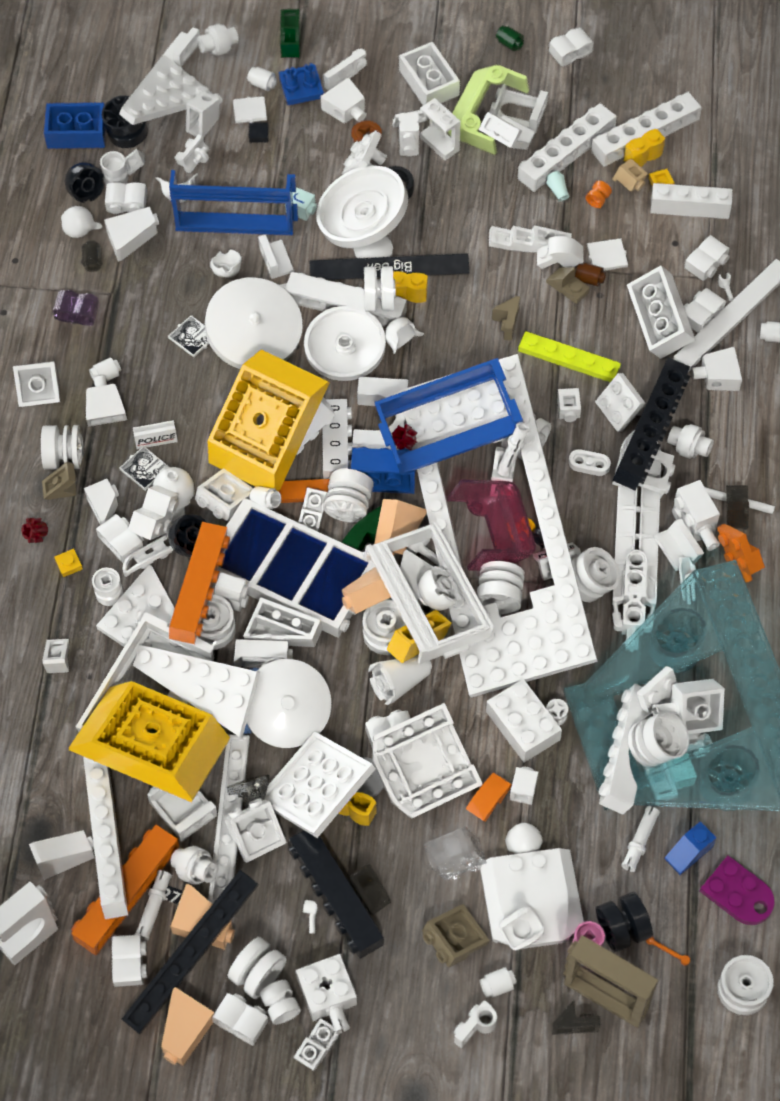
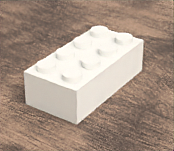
M659 266L627 284L649 351L662 359L695 341L674 278L663 266Z

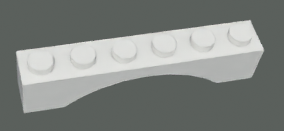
M634 684L629 690L626 689L621 697L623 705L617 714L619 722L612 735L614 743L608 752L610 759L603 772L605 780L599 789V795H601L599 804L620 814H624L633 806L637 791V784L633 778L629 763L628 735L630 728L635 723L648 719L653 714L652 710H655L651 709L649 712L642 710L637 692L643 687Z

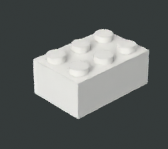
M433 42L399 55V71L422 105H425L434 98L443 103L459 96L460 80Z
M524 679L487 700L486 713L524 763L561 740L562 729Z

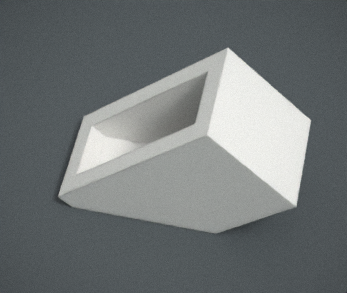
M108 479L84 488L86 498L100 525L114 515L118 506L116 497L119 496V493L114 484L110 485Z

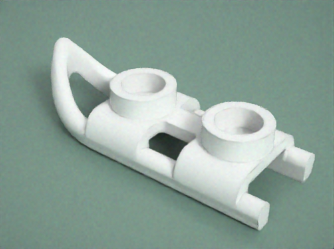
M164 535L127 556L123 563L124 576L127 577L140 568L145 569L158 558H166L172 553V547H167L163 542L167 540V537ZM148 549H153V552L149 554L145 553V551H147ZM134 558L137 564L127 570L129 561Z

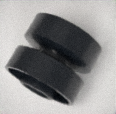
M130 96L112 98L102 109V119L108 137L112 144L119 148H132L144 141L148 133L146 121L132 125L120 115L122 106Z
M635 892L618 897V907L613 901L596 906L598 923L604 930L605 940L613 952L616 953L630 947V937L636 943L653 937L649 914Z

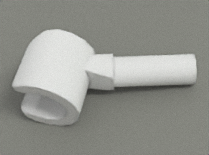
M726 273V279H723L719 274L718 285L724 288L729 301H732L734 298L730 290L731 275Z
M305 900L303 912L310 914L309 933L315 934V918L318 907L315 901Z

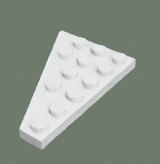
M163 55L122 106L120 115L132 125L186 110V104L201 92H207L211 95L213 93L195 80L193 76L185 72L182 67Z

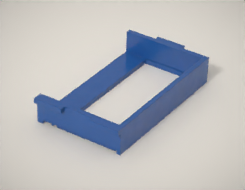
M171 170L169 191L176 231L293 235L294 221H298V206L293 204V192H296L295 174H287L286 189L177 185L176 172ZM180 200L286 204V215L181 212Z
M498 358L374 402L381 421L378 424L386 447H391L401 475L513 435L516 424L523 422V418L515 399L510 400L503 383V381H506V377ZM495 381L509 416L399 455L385 418L485 382Z

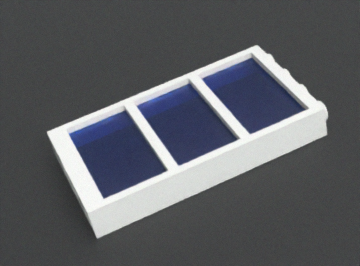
M244 498L226 525L227 536H230L228 549L224 548L223 550L225 554L223 566H218V571L245 579L246 586H249L247 595L257 600H260L261 597L321 620L322 630L339 638L342 631H347L351 616L356 615L351 610L345 608L342 602V597H344L342 589L373 569L375 565L372 560L365 561L362 552Z

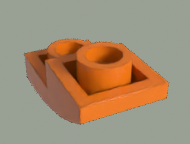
M493 772L479 788L465 809L486 822L498 803L501 804L512 784Z

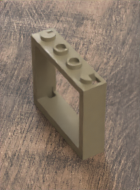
M583 935L578 942L574 940L567 952L569 954L566 958L567 962L564 967L566 969L563 973L566 976L564 985L638 1028L650 1008L658 979ZM580 964L586 966L587 968L591 969L592 971L596 972L602 977L608 979L609 981L613 982L614 984L618 985L624 990L635 995L637 997V1000L631 997L630 995L626 994L625 992L621 991L620 989L616 988L615 986L604 981L603 979L599 978L598 976L594 975L593 973L582 968Z

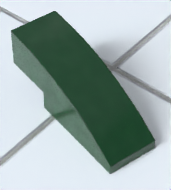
M281 9V58L300 57V9Z
M382 505L358 521L347 533L342 543L362 552L367 542L374 545Z

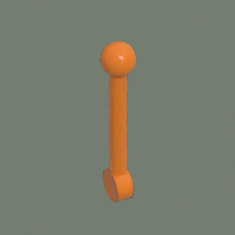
M654 937L646 940L647 944H653L679 959L682 965L689 964V956H682L655 941Z

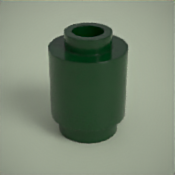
M501 26L496 33L498 42L512 51L520 50L524 44V36L509 26Z

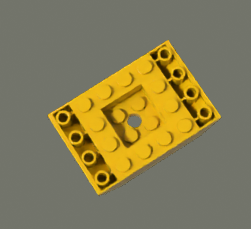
M261 349L247 360L240 369L209 436L208 462L220 469L224 468L239 479L255 487L273 488L279 492L330 382ZM263 414L264 422L258 425L257 417Z
M129 681L109 687L69 746V751L192 802L228 744L230 737L212 714ZM152 728V729H155L157 732H156V733H149V732H147L146 730H149V729Z

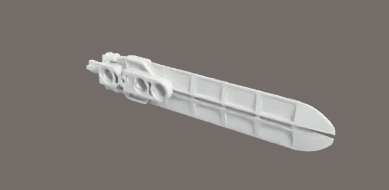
M634 431L626 437V439L622 443L621 449L625 444L626 440H631ZM654 460L650 470L645 469V472L654 478H661V463ZM621 485L618 486L615 562L619 568L620 579L619 584L613 589L612 605L614 613L612 616L614 630L622 631V635H626V650L634 652L639 651V637L643 636L644 633H651L655 621L658 543L653 536L659 533L660 493L641 487V503L639 507L637 506V489L635 491ZM636 512H640L639 534H635ZM635 539L639 540V550H635ZM623 603V615L621 618V613L618 612V605ZM645 605L651 607L650 613L647 614L646 621H645V610H646V606H645ZM630 619H635L637 622H631Z

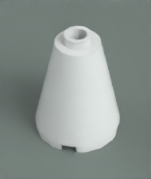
M419 655L404 663H401L398 659L371 664L368 670L369 672L372 671L373 677L370 678V683L380 701L385 699L387 701L386 705L394 703L430 675L432 669L430 660L419 664Z

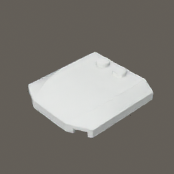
M445 703L373 736L372 762L391 803L411 819L483 785L474 764H471L455 731L454 722Z
M556 848L492 857L480 862L479 866L492 942L509 945L499 929V924L521 908L528 907L533 909L544 926L542 937L525 948L564 943L575 934L578 925L584 922L570 850ZM525 920L517 921L513 926L514 935L522 939L527 938L531 933L530 924Z

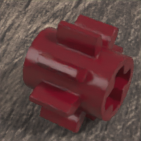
M405 424L404 428L398 425L391 433L394 443L399 450L405 449V447L411 450L418 442L415 436L418 432L413 430L408 424Z
M41 517L27 518V523L22 525V536L28 539V543L43 542L42 537L47 536L48 533L47 524L41 521Z

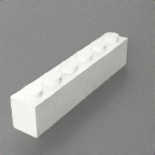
M291 272L285 290L294 298L299 306L323 312L339 306H354L365 310V289L361 287H353L341 282H332L320 277L307 276L304 273ZM396 296L394 298V311H383L381 299H377L376 312L369 313L374 315L382 326L387 327L394 319L405 317L407 299Z

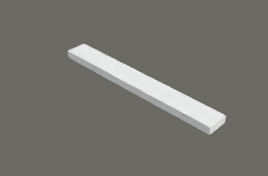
M775 259L695 336V341L684 346L673 359L690 366L689 371L700 362L705 354H708L780 285V261Z
M228 734L230 740L225 749L213 863L217 864L218 872L215 879L210 882L208 901L212 904L235 877L238 846L236 841L232 839L224 819L230 817L228 814L230 811L237 808L242 809L250 742L249 735H243L242 738L238 735Z

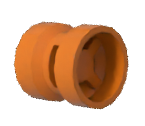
M596 181L585 199L592 207L601 208L605 203V199L611 195L612 189L606 182Z

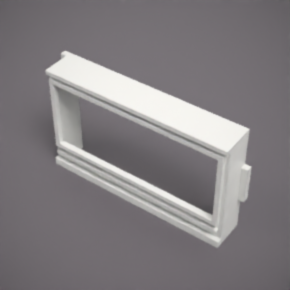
M436 521L428 526L374 545L369 544L366 546L362 556L365 561L372 560L420 651L418 656L419 664L440 656H444L445 659L468 651L469 645L491 637L493 624ZM430 538L435 543L479 624L478 627L438 641L392 554L394 551Z
M145 612L76 725L78 733L109 687L121 683L135 660L138 646L144 645L151 632L192 652V657L209 661L214 660L213 650L215 646L199 638H196L195 645L169 639V623ZM172 691L167 695L185 704L188 703ZM152 728L149 729V730H146V731L149 732V733H156V732H157L155 729H152Z

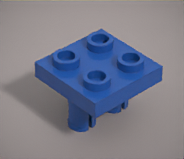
M306 64L300 68L291 67L290 70L287 68L285 71L278 72L287 106L321 99V96L324 94L315 64H309V66Z

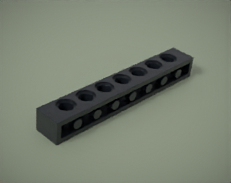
M669 357L667 358L612 481L635 491L639 483L644 484L648 475L645 469L650 470L654 461L651 455L656 456L661 445L657 442H662L667 432L663 428L669 427L673 416H670V413L674 414L679 404L676 402V399L680 401L685 391L681 387H686L691 377L687 375L690 366Z

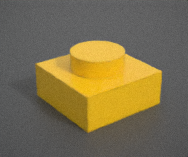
M668 169L649 174L648 179L652 186L653 183L675 185Z
M74 549L54 556L62 577L83 570Z

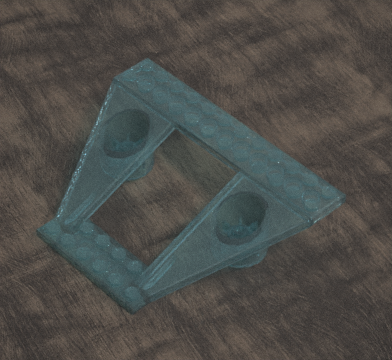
M736 560L694 570L585 683L564 688V695L598 793L605 780L603 772L609 763L610 757H608V752L614 743L612 735L619 722L617 720L618 710L613 696L623 693L626 689L629 690L634 684L642 685L649 682L666 666L672 668L674 673L685 672L693 668L699 660L723 651L752 727L641 773L629 748L630 768L637 784L633 805L715 808L723 811L738 809L780 811V669ZM670 631L668 636L663 634V632ZM686 632L691 637L687 638L684 633ZM657 638L665 641L666 644L660 645ZM690 643H696L692 648L687 646ZM725 765H729V766H732V767H734V768H733V769H726ZM720 766L722 771L718 773L712 769ZM736 769H739V770H740L741 772H743L744 774H743V775H739V774L736 772ZM709 775L716 778L717 781L711 783ZM748 779V786L740 784V781Z

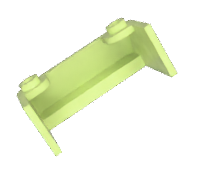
M500 65L476 70L452 113L460 120V141L494 155L497 153L495 139L478 132L481 121L475 115L491 83L495 85L502 83L525 93L529 91L527 76Z

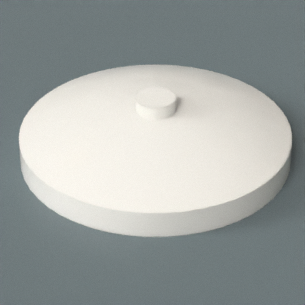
M339 306L322 312L310 323L305 333L304 347L310 365L319 374L333 380L350 381L366 376L380 364L386 349V339L383 327L374 315L358 307Z
M294 659L275 660L259 668L257 672L260 675L247 719V725L253 734L261 741L279 748L302 746L314 731L320 734L326 726L331 712L330 690L322 675L309 664Z

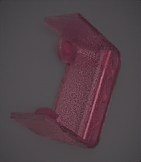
M461 479L447 496V501L466 502L468 510L473 515L485 517L494 549H482L467 566L468 571H480V567L490 561H505L515 564L530 557L535 552V540L519 489L514 483L510 481Z

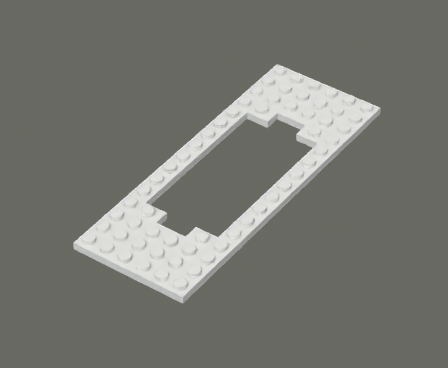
M518 354L499 359V362L506 377V381H503L509 398L510 400L515 399L523 418V423L529 426V432L524 439L525 445L520 450L555 585L530 592L533 608L501 617L496 602L483 606L493 624L491 637L469 645L468 651L460 653L468 693L471 698L510 687L522 679L528 682L598 662ZM434 380L399 390V393L432 382ZM494 380L404 412L406 424L418 432L415 435L418 442L412 447V450L509 416ZM506 437V438H504V439L495 441V442H493V443H497V442H500V441H503V440H507V439H509V437ZM437 462L417 469L429 524H433L434 521L438 523L462 567ZM434 543L439 567L450 574L447 576L450 582L455 581ZM461 591L460 600L449 608L455 635L479 626Z

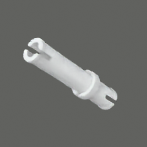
M517 423L513 435L508 439V446L497 468V472L501 476H508L520 449L525 445L524 439L529 432V426L526 423Z
M652 806L646 807L633 841L628 844V852L621 865L627 871L629 867H631L630 872L636 870L641 855H644L646 851L645 845L660 814V811L653 807L652 811Z
M159 870L157 872L153 888L149 889V899L135 935H141L142 940L143 938L144 940H149L161 903L166 899L167 895L165 892L172 878V875L166 871Z

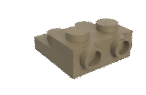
M464 904L429 920L422 930L424 941L428 945H433L438 961L442 964L445 963L448 968L467 959L469 954L486 946L490 941Z

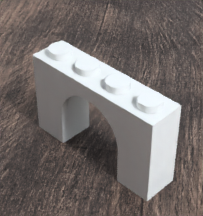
M359 377L358 405L375 406L374 402L398 394L399 390L408 388V380ZM404 412L395 415L394 423L389 426L391 433L398 425L404 428L406 424ZM354 429L352 448H388L391 450L390 446L386 447L380 430Z
M31 881L0 906V950L14 966L58 930L55 922L58 919L50 906L51 903L47 898V893L40 885L35 887Z

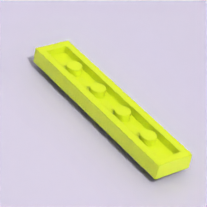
M525 331L518 347L519 352L608 382L614 379L621 366L619 362Z

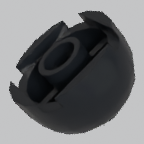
M77 163L65 175L64 181L67 192L72 198L81 203H85L84 201L89 199L90 201L95 200L104 189V184L102 183L104 174L99 168L90 163Z
M183 515L173 521L169 528V544L181 556H192L202 522L207 523L200 515Z

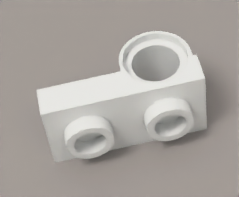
M485 1000L480 1006L476 1004L469 1012L470 1018L466 1023L461 1022L454 1031V1043L461 1049L476 1030L487 1034L491 1033L496 1027L497 1013ZM482 1016H489L492 1022L484 1024L480 1021V1018Z

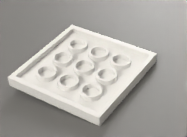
M314 731L258 798H261L262 801H270L275 813L318 838L376 768L372 763Z

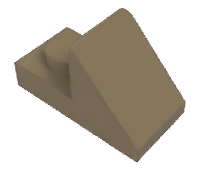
M575 267L558 268L546 280V283L575 304L580 302L590 291L589 286L575 277Z
M519 296L511 298L492 310V320L502 322L501 331H504V340L512 341L520 308Z
M66 462L42 481L44 499L50 500L76 495V475L73 463Z

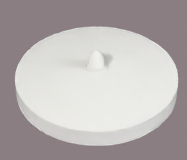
M365 166L351 170L336 179L323 193L316 211L318 226L324 236L337 246L358 248L370 245L384 238L399 224L407 209L408 192L398 174L389 168Z
M249 277L231 281L214 294L207 307L205 316L207 340L213 351L223 361L238 369H241L242 365L261 349L285 361L288 360L296 350L302 334V316L296 301L280 285L266 279Z

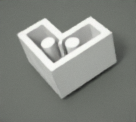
M158 485L148 488L143 507L133 511L128 531L149 540L164 535L166 532L168 533L173 523L171 521L173 513L176 512L179 501H177L179 494Z

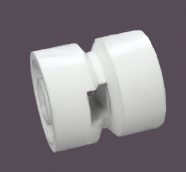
M116 151L105 153L100 160L105 184H126L128 181V171L124 155Z
M108 567L101 568L95 572L92 584L96 599L102 605H114L123 595L118 572Z
M287 980L276 981L260 991L264 1005L270 1007L268 1014L275 1025L285 1023L301 1012L296 999L291 997L293 993Z

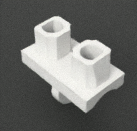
M197 135L195 139H188L185 143V152H178L175 156L178 165L183 166L187 173H191L199 162L206 163L209 160L207 152L210 149L204 143L203 135Z

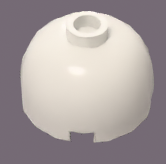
M169 467L161 470L154 479L153 486L158 485L179 494L177 509L187 506L190 503V499L195 495L194 482L191 476L181 468Z
M434 566L426 571L418 584L420 601L425 606L439 611L454 606L461 598L456 582H450L447 578L450 574L441 567Z

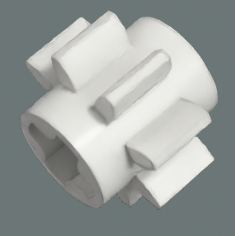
M705 732L689 734V746L686 752L690 755H695L696 759L705 757L706 753H709V750L712 748L710 736Z

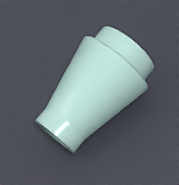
M560 171L550 173L546 177V184L560 202L565 201L569 198L564 175Z

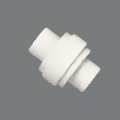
M216 24L209 26L205 30V35L198 36L197 42L202 53L210 51L212 55L220 56L227 54L231 50V45L238 44L239 38L234 27L226 29L224 25Z
M690 424L685 425L683 428L673 426L667 442L676 446V452L680 456L691 459L696 458L698 454L708 457L714 440L705 437V431L701 427Z
M191 846L185 849L178 848L171 856V865L175 868L178 877L191 885L203 882L210 883L217 875V864L213 863L212 857L207 850L198 846Z

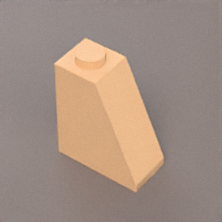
M383 499L374 544L418 529L427 513L426 509L400 500ZM407 547L392 552L393 556L394 554L403 555Z
M376 567L342 589L344 595L342 602L345 608L355 614L391 598Z
M189 884L185 886L171 923L172 933L185 938L212 905ZM231 921L211 946L225 949L227 943L232 942L235 930L232 927Z
M176 987L172 991L161 1047L165 1054L164 1058L174 1065L179 1063L183 1066L213 1024L212 1017L214 1012Z

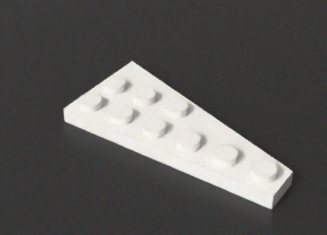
M138 646L133 664L134 667L197 709L212 714L218 723L243 738L260 675L259 672L148 646Z

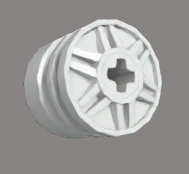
M57 425L43 426L41 431V458L44 470L58 469L60 460H63L64 464L66 462L71 463L72 460L74 469H80L84 455V442L80 426L73 425L72 435L69 425L64 426L63 435H60Z
M338 469L333 471L323 504L324 511L332 518L340 521H360L367 515L369 499L374 487L372 479L365 473L357 470Z
M505 561L484 563L480 567L479 586L477 589V597L482 606L496 602L500 615L512 614L520 610L521 590L523 589L525 575L523 569L516 564Z
M664 712L635 723L629 731L628 745L631 754L637 762L643 766L653 767L683 756L689 746V733L680 717L671 712Z

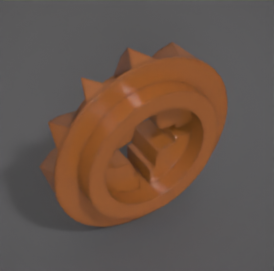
M361 121L352 128L351 137L354 143L356 141L360 142L364 137L363 134L366 135L369 131L371 134L376 130L382 136V130L375 122Z

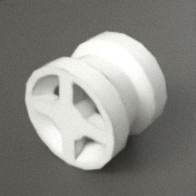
M561 699L549 701L546 709L559 726L564 724L568 714L567 703Z

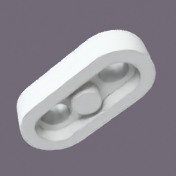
M579 449L574 450L569 456V466L574 471L603 476L610 470V459L604 454Z

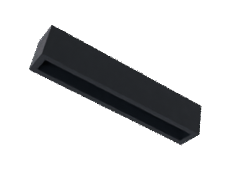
M303 830L289 838L290 847L288 851L294 860H299L302 865L299 868L306 879L310 878L313 883L311 885L313 892L317 897L321 896L325 902L323 907L329 916L333 915L337 921L334 924L340 935L345 934L348 942L346 943L351 953H357L361 959L384 946L383 935L320 836L316 838Z

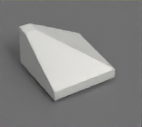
M138 149L125 157L129 175L145 164V155Z

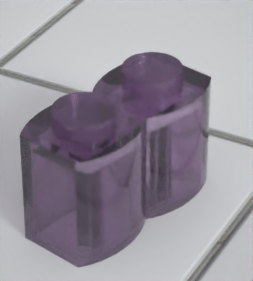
M72 290L59 291L53 308L54 319L62 322H75L81 325L92 326L99 309L98 297L90 293L77 294Z

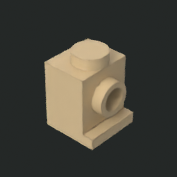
M630 159L619 167L613 180L615 182L618 180L630 191L634 189L639 191L646 182L644 180L648 173Z

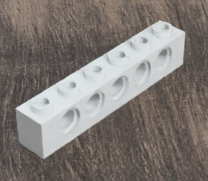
M689 92L678 95L673 100L662 103L636 118L629 119L626 123L615 126L604 134L597 135L592 139L591 152L605 167L624 157L626 144L632 139L642 137L647 131L652 129H658L665 137L699 120L702 107Z
M601 103L594 108H590L583 117L576 119L569 128L563 129L555 139L549 140L541 150L535 151L532 157L522 161L518 167V179L535 192L547 182L546 177L554 171L561 172L592 147V139L615 127L617 116Z

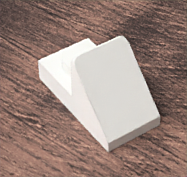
M69 639L46 641L42 661L47 673L69 672L67 657Z

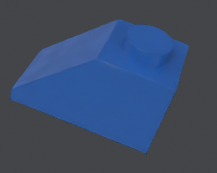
M700 821L683 835L664 859L681 875L714 847L716 837Z

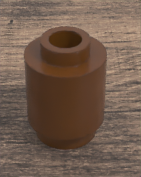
M579 263L575 277L583 283L598 287L600 283H604L606 272H604L603 267L589 263Z

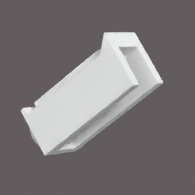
M236 639L235 667L261 668L264 662L270 658L293 659V649H289L288 641Z

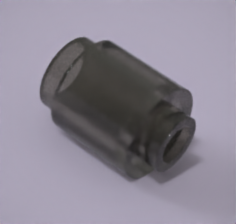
M88 241L81 247L82 264L86 271L96 272L100 270L102 265L101 245L95 241Z

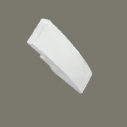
M535 225L532 230L513 226L511 230L491 226L489 230V247L537 252V249L549 244V238L555 236L571 238V233Z

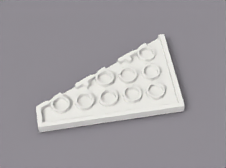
M151 565L145 568L96 625L99 631L125 647L145 612L170 625L175 608ZM152 632L143 645L187 656L192 655V652Z

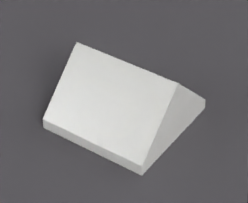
M54 361L13 366L19 407L60 402L59 380Z

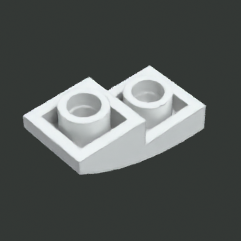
M307 487L298 523L318 532L327 492Z
M320 1018L309 1037L305 1038L293 1058L314 1071L331 1049L340 1033L336 1034L334 1026Z

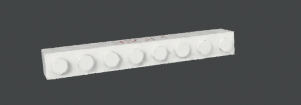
M83 756L101 907L105 919L128 915L110 768Z

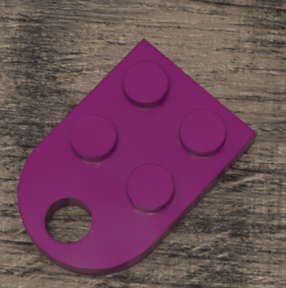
M728 855L699 891L737 921L746 925H757L766 921L771 915L775 903L773 892L769 886ZM763 904L766 907V912L763 914L757 913L754 910V905Z

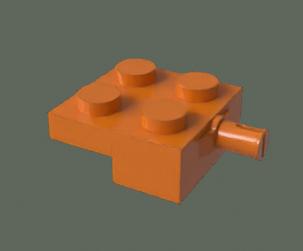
M726 524L718 526V540L724 547L726 562L741 571L744 582L752 581L751 575L765 568L760 550L749 544L745 533Z

